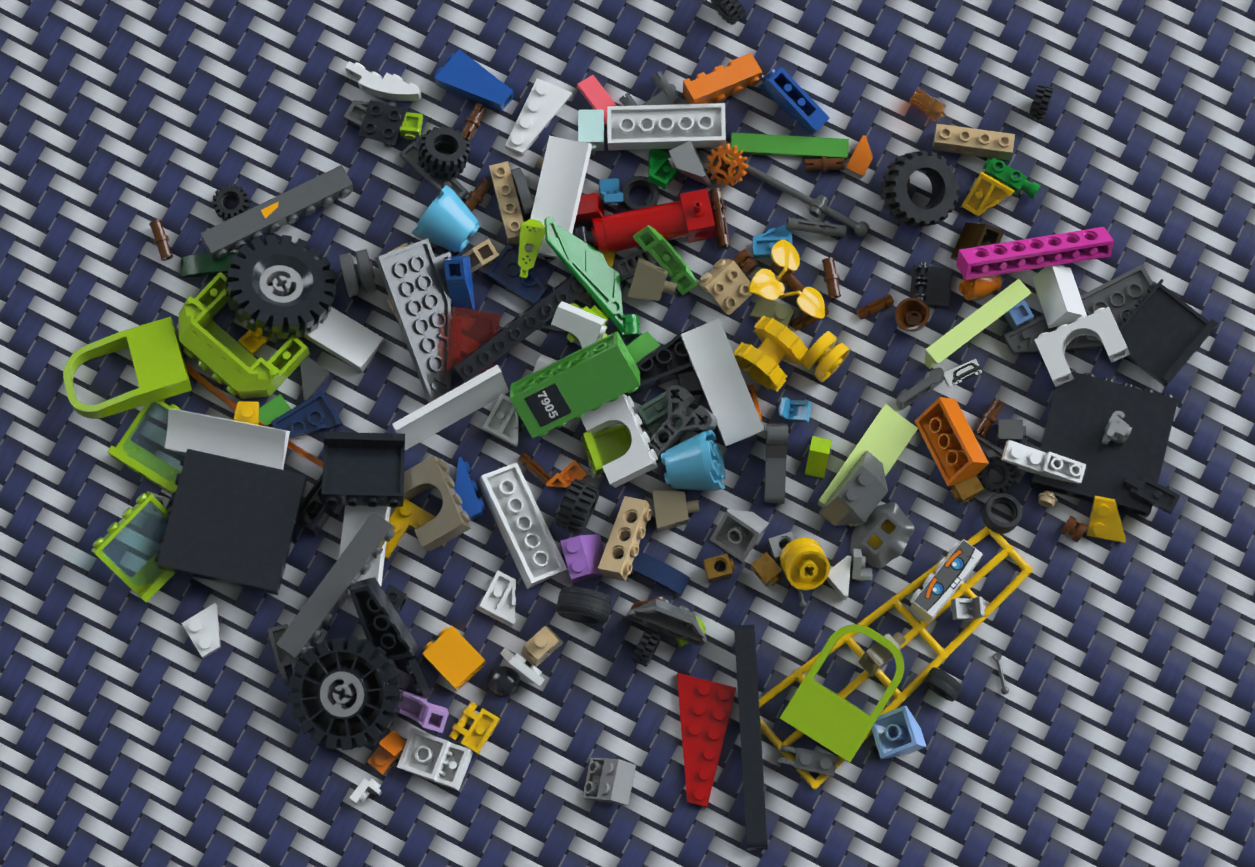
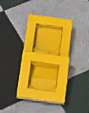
M258 328L255 333L249 330L238 340V343L254 355L270 338L261 336L263 329Z

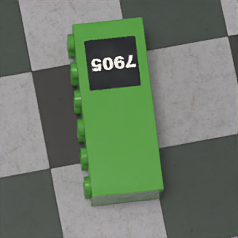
M617 331L511 383L510 400L532 438L542 437L555 427H563L567 421L573 418L575 420L581 418L585 412L595 411L608 401H616L620 398V395L626 392L632 393L636 391L640 386V371Z

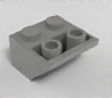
M590 758L583 798L615 805H628L636 765L620 759Z

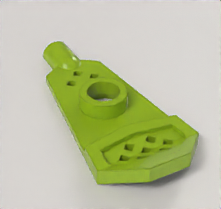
M529 219L521 224L518 265L521 267L519 277L527 278L529 269L534 267L545 235V227L539 220ZM527 245H531L533 247L532 252H527L525 250Z

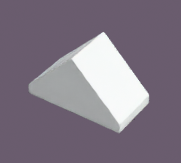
M846 556L830 569L826 579L839 596L847 600L849 592L851 556Z

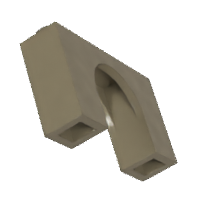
M434 455L404 472L405 499L410 500L431 488H438L442 494L443 504L439 514L433 520L415 529L421 547L429 552L471 529L468 523L470 518L461 506L463 503L462 499L453 488L455 483L446 472L448 467L443 459L440 460Z

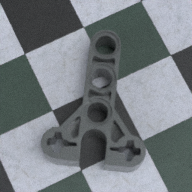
M678 385L668 388L666 392L667 399L669 400L668 418L650 438L648 443L650 449H655L658 457L656 463L662 461L661 453H665L666 450L674 447L685 433L697 430L713 431L718 423L715 415L701 405L690 416H687L686 409L694 401L695 397L688 390ZM676 392H679L678 394L682 400L677 399ZM702 417L707 418V422H709L707 425H705ZM681 418L682 425L676 428L675 423ZM665 434H668V435H669V440H668V442L663 443V441H662L663 436H664Z
M766 424L764 503H785L788 445L787 424Z

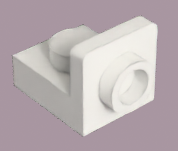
M364 778L349 798L357 805L359 802L363 803L370 795L369 789L380 796L382 793L379 789L381 785L372 778L369 781Z

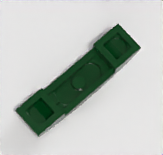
M228 252L225 257L212 260L209 253L182 257L181 277H201V274H218L219 272L222 274L228 273L230 263L234 255H238V252Z

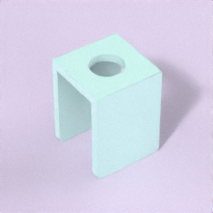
M603 110L578 111V141L592 144L591 151H604Z

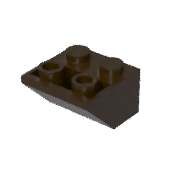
M965 223L951 259L957 261L960 249L1000 243L1004 231L987 224Z

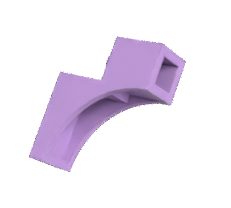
M403 691V700L398 705L401 708L399 713L417 721L424 728L443 733L449 714L448 709L428 703L427 699L423 696Z

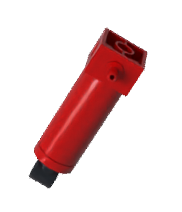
M707 189L680 194L679 201L601 216V218H592L593 227L591 229L579 227L573 229L572 233L590 246L598 247V251L607 254L641 247L633 236L648 225L660 233L667 241L687 237L688 243L715 238V222Z

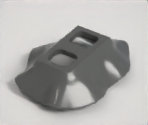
M890 502L879 505L873 510L864 524L854 529L851 537L850 552L853 555V548L861 549L862 556L866 557V563L878 569L883 568L891 560L903 554L909 538L914 533V525L901 511L897 503ZM887 519L896 525V529L891 534H887L881 529V525ZM872 535H876L883 541L877 550H874L867 544Z

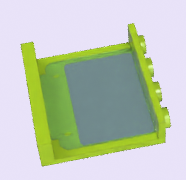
M165 399L144 405L116 448L111 445L107 452L115 460L172 494L173 492L176 493L178 486L175 485L176 476L178 473L181 474L183 466H180L182 454H186V452L165 448L169 409H181L174 404L169 406L164 403Z
M150 492L141 494L136 500L137 504L132 509L129 507L121 515L123 518L118 523L114 522L107 529L108 533L106 536L98 538L92 546L94 548L91 550L146 603L175 574V572L159 569L155 562L156 553L158 550L161 551L163 543H160L162 531L167 529L168 524L165 523V519L169 511Z

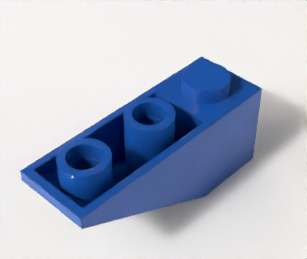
M455 256L444 260L446 282L456 316L476 315L470 256Z
M459 457L454 490L462 499V509L466 511L470 521L483 516L482 510L485 509L482 498L477 499L475 492L478 491L475 480H470L468 473H471L468 462H463L462 457Z

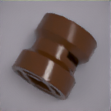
M745 249L739 252L733 259L746 277L759 265L755 259L749 256Z
M1070 515L1060 533L1069 535L1073 541L1078 543L1088 526L1077 522L1076 518Z

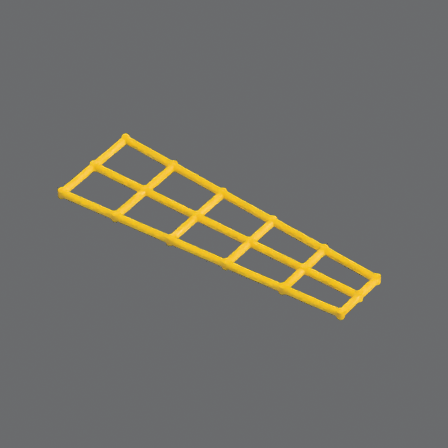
M986 526L967 540L969 544L974 546L990 534L1003 550L965 583L963 582L930 623L951 606L952 599L960 598L962 595H965L968 599L976 598L977 596L970 588L1008 555L1022 571L987 607L985 606L984 617L973 620L945 649L925 629L929 624L924 620L918 622L900 602L923 585L931 573L936 574L935 569L940 561L858 623L859 625L869 626L892 607H895L913 627L903 636L905 642L900 645L901 648L919 634L938 654L902 692L896 688L893 693L895 699L880 715L897 709L923 683L929 671L933 667L938 668L1032 573V567L1024 561L1000 533L993 532ZM852 632L843 635L836 642L830 654L845 643L860 659L865 652L853 639L858 633ZM820 653L759 698V708L796 680L802 683L805 678L804 674L810 670ZM864 670L841 690L838 695L845 699L868 679L870 675ZM880 670L875 676L888 688L891 681ZM760 717L761 731L785 758L795 761V756L792 753L780 751L781 745L791 746L804 733L797 729L782 742ZM872 729L868 733L865 740L872 734ZM840 756L837 759L836 769L845 761ZM796 769L813 790L818 789L829 777L820 774L815 779L809 772Z

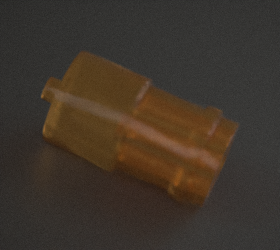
M918 88L909 101L913 107L924 112L926 116L935 122L940 117L944 118L946 115L944 111L947 105L931 97L923 89Z

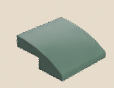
M667 391L637 408V412L652 436L668 418L669 400L666 396ZM681 418L676 421V428L681 427ZM668 434L663 436V443L669 440Z

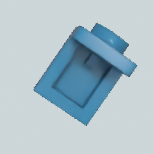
M618 178L599 180L600 198L603 202H606V205H617L619 201H623V193L619 190Z
M782 397L778 407L779 416L787 422H809L812 403L810 401L790 400L787 397Z

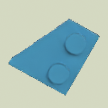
M786 222L781 227L771 228L766 233L753 237V258H772V246L781 239L792 244V230H786Z

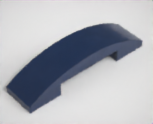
M641 551L638 552V555L634 557L632 562V571L663 585V588L682 596L690 580V577Z

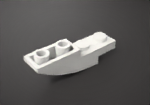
M349 61L345 67L347 75L359 81L360 90L370 95L394 101H419L422 98L420 88L417 85L404 82L396 74L386 73L382 79L380 74L365 70V67L357 62L354 64Z
M1011 440L1006 441L1001 459L1018 466L1017 468L1076 484L1082 483L1086 464L1052 452L1045 453Z

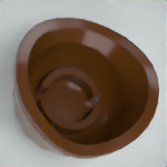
M907 298L901 301L895 311L897 325L901 329L911 332L923 329L930 316L927 305L917 298Z

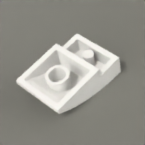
M411 729L397 768L459 791L473 752L468 748L453 744L439 737Z

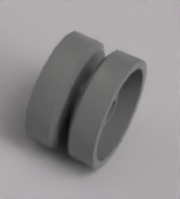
M367 249L356 252L357 264H354L350 253L339 255L349 297L359 295V282H362L366 293L376 291L375 273Z

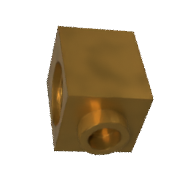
M977 476L952 485L950 492L954 500H959L962 505L982 494L984 488Z
M767 552L751 564L750 569L766 587L769 584L773 586L781 579L782 569Z
M728 554L704 559L703 562L709 583L732 577V571L735 570L733 559H729ZM721 563L726 569L723 572H718L714 566Z

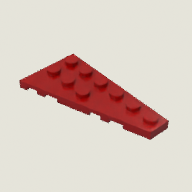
M677 673L687 803L707 808L736 687Z

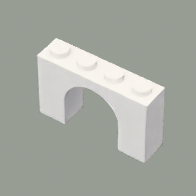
M563 301L558 305L551 325L574 334L579 339L582 348L598 341L599 338H603L607 329L604 326L606 319ZM542 354L537 360L533 373L557 360Z
M1109 307L1099 308L1094 311V314L1087 317L1081 316L1071 324H1063L1057 330L1050 333H1042L1037 339H1034L1055 387L1074 379L1065 359V351L1068 344L1078 336L1091 335L1098 338L1104 345L1111 363L1130 355Z
M625 394L620 395V398L616 401L604 403L602 407L595 411L585 412L581 417L586 431H591V434L614 424L626 425L631 432L632 442L627 453L602 466L610 485L615 488L658 467L656 463L658 457L654 449H650L648 445L650 439L647 433L643 432L640 427L642 421L639 415L635 414L632 409L634 403L631 397Z

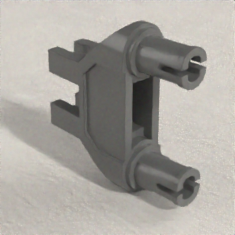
M659 71L657 76L654 74L651 77V80L659 88L660 93L642 105H674L676 86L669 84L662 75V72ZM626 93V97L623 95L619 99L624 106H640L637 105L630 93Z

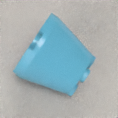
M446 185L441 190V194L436 197L418 221V226L412 231V234L422 240L428 239L430 243L454 253H461L470 242L467 238L469 236L472 238L481 225L478 224V219L458 195Z
M712 430L703 431L666 450L665 453H661L662 463L666 465L667 470L664 473L667 485L671 484V487L675 490L717 491L725 489V485L722 484V479H726L721 449L719 450L718 445L714 443L716 435Z

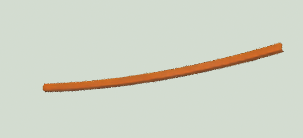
M185 361L187 372L236 411L237 404L219 391ZM259 421V425L266 426L261 421ZM288 440L287 447L323 468L322 460Z

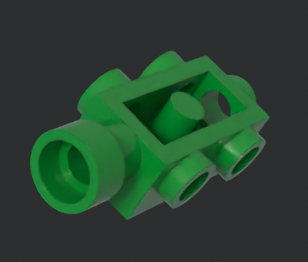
M988 158L983 166L985 174L1013 189V194L1016 196L1020 191L1027 193L1026 196L1034 199L1041 185L1035 182L1031 183L1026 180L1027 176L1023 175L1021 171L1007 166L1001 160L995 158L991 160Z

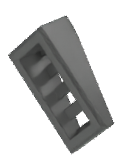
M641 249L613 264L614 269L619 272L620 282L634 277L637 266L636 260L639 258L644 259L643 257L647 256L648 261L657 266L656 260L648 250L645 252ZM630 262L632 263L635 269L633 271H631L628 263ZM623 265L625 266L627 271V274L625 275L621 269V266Z

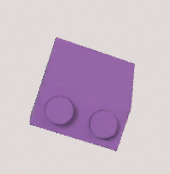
M600 534L579 535L560 541L572 584L602 576L598 569L604 553Z

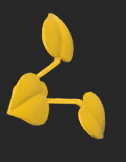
M781 239L772 246L771 257L777 266L783 267L782 272L775 279V275L771 270H759L750 282L748 293L758 295L770 301H774L778 297L783 299L787 296L799 295L796 300L798 307L811 317L823 319L825 316L824 300L820 292L815 288L805 287L802 292L783 293L784 285L779 280L786 273L787 269L791 271L797 270L800 264V257L796 248L791 243Z

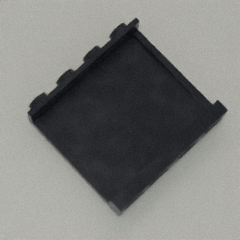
M1161 279L1158 283L1153 282L1147 290L1149 294L1146 298L1142 296L1134 305L1137 307L1133 313L1129 311L1122 319L1124 321L1121 327L1118 326L1130 353L1126 357L1166 388L1219 323L1214 319H1211L1210 322L1162 285L1164 280Z
M324 432L321 505L403 507L405 434Z

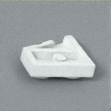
M501 393L482 428L484 431L517 447L519 414L510 398Z
M497 571L479 607L514 625L516 622V579Z
M216 603L182 623L202 658L221 648L218 606Z
M506 647L500 653L511 665L539 686L545 680L540 675L542 671L533 664L531 667L525 663L526 659L519 653L514 655Z

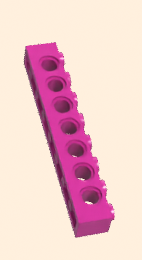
M1104 227L966 248L958 251L956 266L965 280L1111 257L1114 240Z

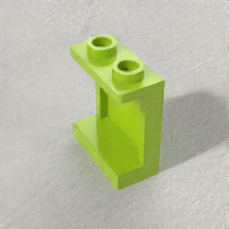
M621 424L591 434V431L582 434L581 441L594 475L605 473L602 466L622 457L629 450L632 435L626 425Z

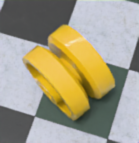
M830 331L824 333L813 344L800 363L807 370H812L816 367L814 376L820 382L828 379L839 368L850 352V348L844 343H839L835 346L837 337Z
M811 538L794 539L784 547L780 555L781 567L790 584L797 589H815L828 578L830 563L819 543Z

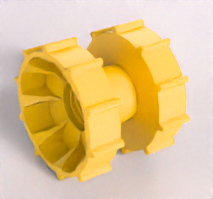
M763 315L754 326L756 329L753 331L762 344L757 349L751 344L741 342L733 354L740 369L754 381L768 390L771 389L778 392L786 382L785 378L787 377L778 364L782 359H785L788 363L791 362L799 365L809 349L801 341V338L794 334L787 326L776 321L773 317L769 318Z

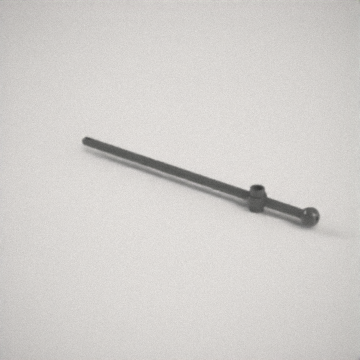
M716 147L702 149L712 154L711 150ZM750 165L747 169H743L752 176L811 207L809 213L812 216L818 218L824 213L853 228L858 236H866L870 228L866 222L861 221L858 223L828 207L827 203L829 200L825 196L818 195L817 198L813 199Z

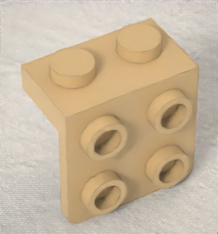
M726 258L717 261L710 272L703 274L697 285L700 290L709 292L724 313L728 315L732 314L752 295L748 293L749 279L735 261Z

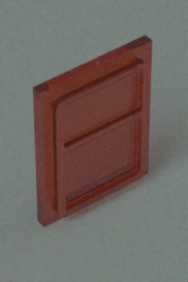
M453 307L445 371H451L449 369L451 366L499 330L501 314ZM494 363L487 367L485 370H483L480 374L494 367Z

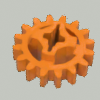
M727 143L724 148L720 144L718 150L713 148L711 150L712 154L707 155L710 161H707L705 165L709 166L710 169L706 173H712L710 179L716 178L717 185L723 182L724 187H726L730 182L734 186L736 181L740 182L742 180L741 176L747 174L743 169L749 167L748 164L744 163L748 158L741 156L743 150L738 152L737 145L730 148V143ZM719 156V162L715 165V159ZM739 165V170L735 175V167Z

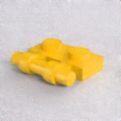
M470 702L467 708L464 707L461 712L462 716L459 721L452 726L453 730L449 737L456 740L459 734L463 735L464 738L461 744L479 755L499 723L500 718L484 708L481 709L479 714L474 713L478 705ZM469 719L474 720L469 730L464 728Z

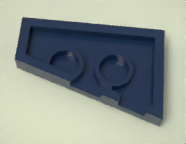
M507 243L486 273V276L528 303L534 304L544 296L547 290L530 269L527 278L519 277L521 267L518 265V255L512 249V246Z
M323 391L271 421L274 428L290 431L289 438L343 426L342 421Z

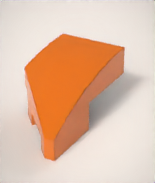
M865 135L862 136L846 168L862 176L865 175L873 159L868 139Z
M573 460L563 471L551 478L546 485L548 487L569 488L575 479L583 481L589 474L576 460Z

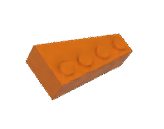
M752 53L730 61L727 67L721 65L715 67L710 74L706 75L702 72L697 74L695 80L690 81L689 78L683 80V96L688 104L721 103L729 95H737L743 91V88L749 85H757L762 79V70Z

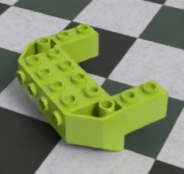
M219 272L195 298L189 296L178 313L179 341L184 348L182 351L190 359L194 357L198 360L197 365L204 371L208 369L213 373L211 377L219 384L223 382L227 386L226 390L232 396L238 395L241 399L270 397L310 354L309 349L292 335L267 362L262 357L256 359L212 320L228 302L225 292L227 277Z

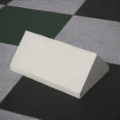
M1062 265L1043 268L1032 277L1048 328L1075 322L1081 316L1087 317L1071 268Z

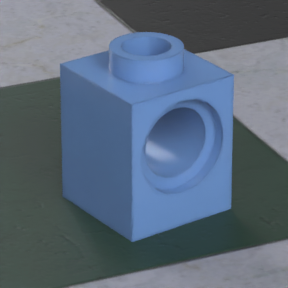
M1025 300L1020 301L1004 314L1012 330L1031 322L1034 318Z

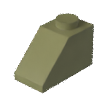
M758 299L750 317L757 321L763 315L769 318L773 317L776 321L789 327L794 318L795 310L777 301Z

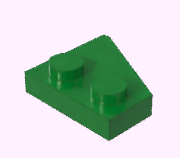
M650 149L647 181L665 190L679 171L677 168H672L668 159L671 157L670 154L660 149Z

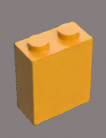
M451 626L449 629L445 627L438 634L439 638L434 643L430 641L423 648L424 652L422 655L458 691L487 663L466 639Z

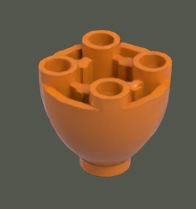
M1001 275L965 280L963 277V281L959 283V292L963 293L968 301L986 298L994 291H1000L1002 286Z

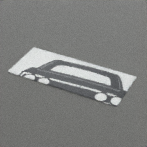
M974 359L944 372V377L949 387L983 372L977 360Z

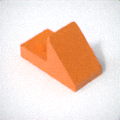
M393 730L378 743L380 746L368 759L367 763L384 775L403 752L407 741Z

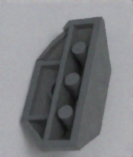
M866 451L818 513L833 526L864 523L888 492L883 463L869 451Z
M654 599L630 610L625 617L699 647H702L707 640L695 614L689 612L687 607L671 605L670 601L666 599Z

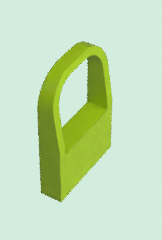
M171 316L118 332L81 347L70 356L63 371L67 396L73 409L79 415L91 419L104 418L192 391L176 327ZM129 348L139 388L96 405H86L78 401L73 382L74 374L78 367L90 359Z
M852 624L838 629L828 639L780 719L843 759L851 762L902 680L904 659L901 651L892 641L867 626ZM857 632L867 635L890 650L896 661L895 676L871 714L866 713L814 679L836 642L848 633Z

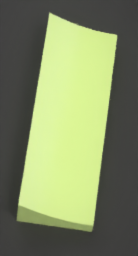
M1017 279L926 348L925 365L931 369L936 364H939L1030 295V290L1020 279Z
M885 403L819 499L818 505L821 507L825 505L866 451H869L883 463L886 477L918 428Z

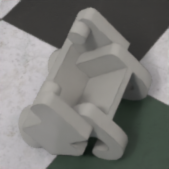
M1115 411L1112 414L1105 428L1102 443L1108 444L1110 440H1113L1119 444L1120 442L1124 444L1126 439H1128L1132 428L1122 420L1125 417L1123 412Z

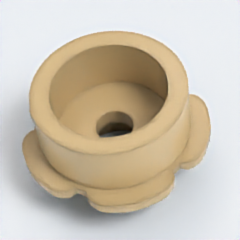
M1044 491V493H1040L1038 496V503L1047 508H1053L1055 503L1058 502L1055 494L1051 491Z

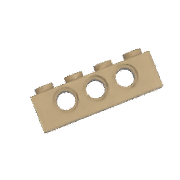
M937 124L932 150L1010 160L1013 154L1015 134Z
M507 161L490 165V174L507 241L510 245L518 244L520 242L521 224L524 221L509 163Z
M624 496L598 566L599 571L604 577L626 581L627 576L630 575L632 562L639 552V543L645 536L646 524L652 517V508L646 500Z

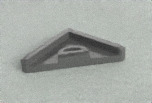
M308 356L300 363L304 401L311 398L330 375L328 371Z

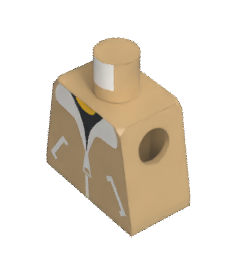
M545 626L524 644L521 654L531 665L533 664L538 667L563 644V641L551 628Z

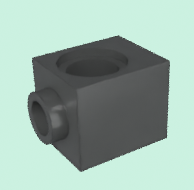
M998 419L996 424V443L1006 444V441L1011 440L1021 444L1023 438H1026V426H1023V420Z

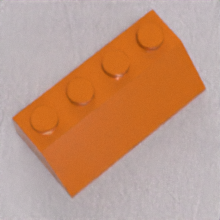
M939 397L914 421L947 486H952L976 476L989 464L956 399Z

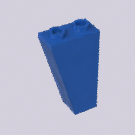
M460 49L456 53H452L447 60L448 63L443 68L440 67L435 73V83L438 87L501 112L514 98L511 88Z
M782 67L778 70L773 68L761 79L763 83L759 88L811 134L818 131L830 119Z

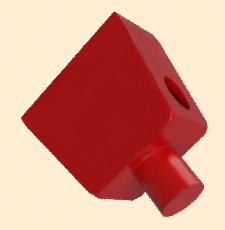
M598 193L581 195L574 225L593 224L592 218L605 216L604 203Z

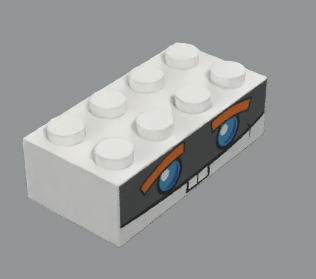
M964 539L960 544L956 542L947 555L949 558L946 559L944 557L935 569L936 574L931 573L924 581L922 586L924 589H918L910 600V603H912L910 610L930 624L979 563L983 554Z

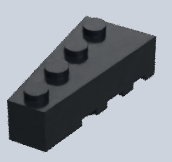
M694 324L689 326L688 329L682 333L695 329ZM680 333L670 342L659 347L653 354L636 364L640 371V386L634 391V395L678 378V373L695 371Z
M373 577L355 582L349 591L366 639L373 642V646H380L386 651L387 654L385 656L388 660L392 659L395 661L414 656L419 646L376 578Z

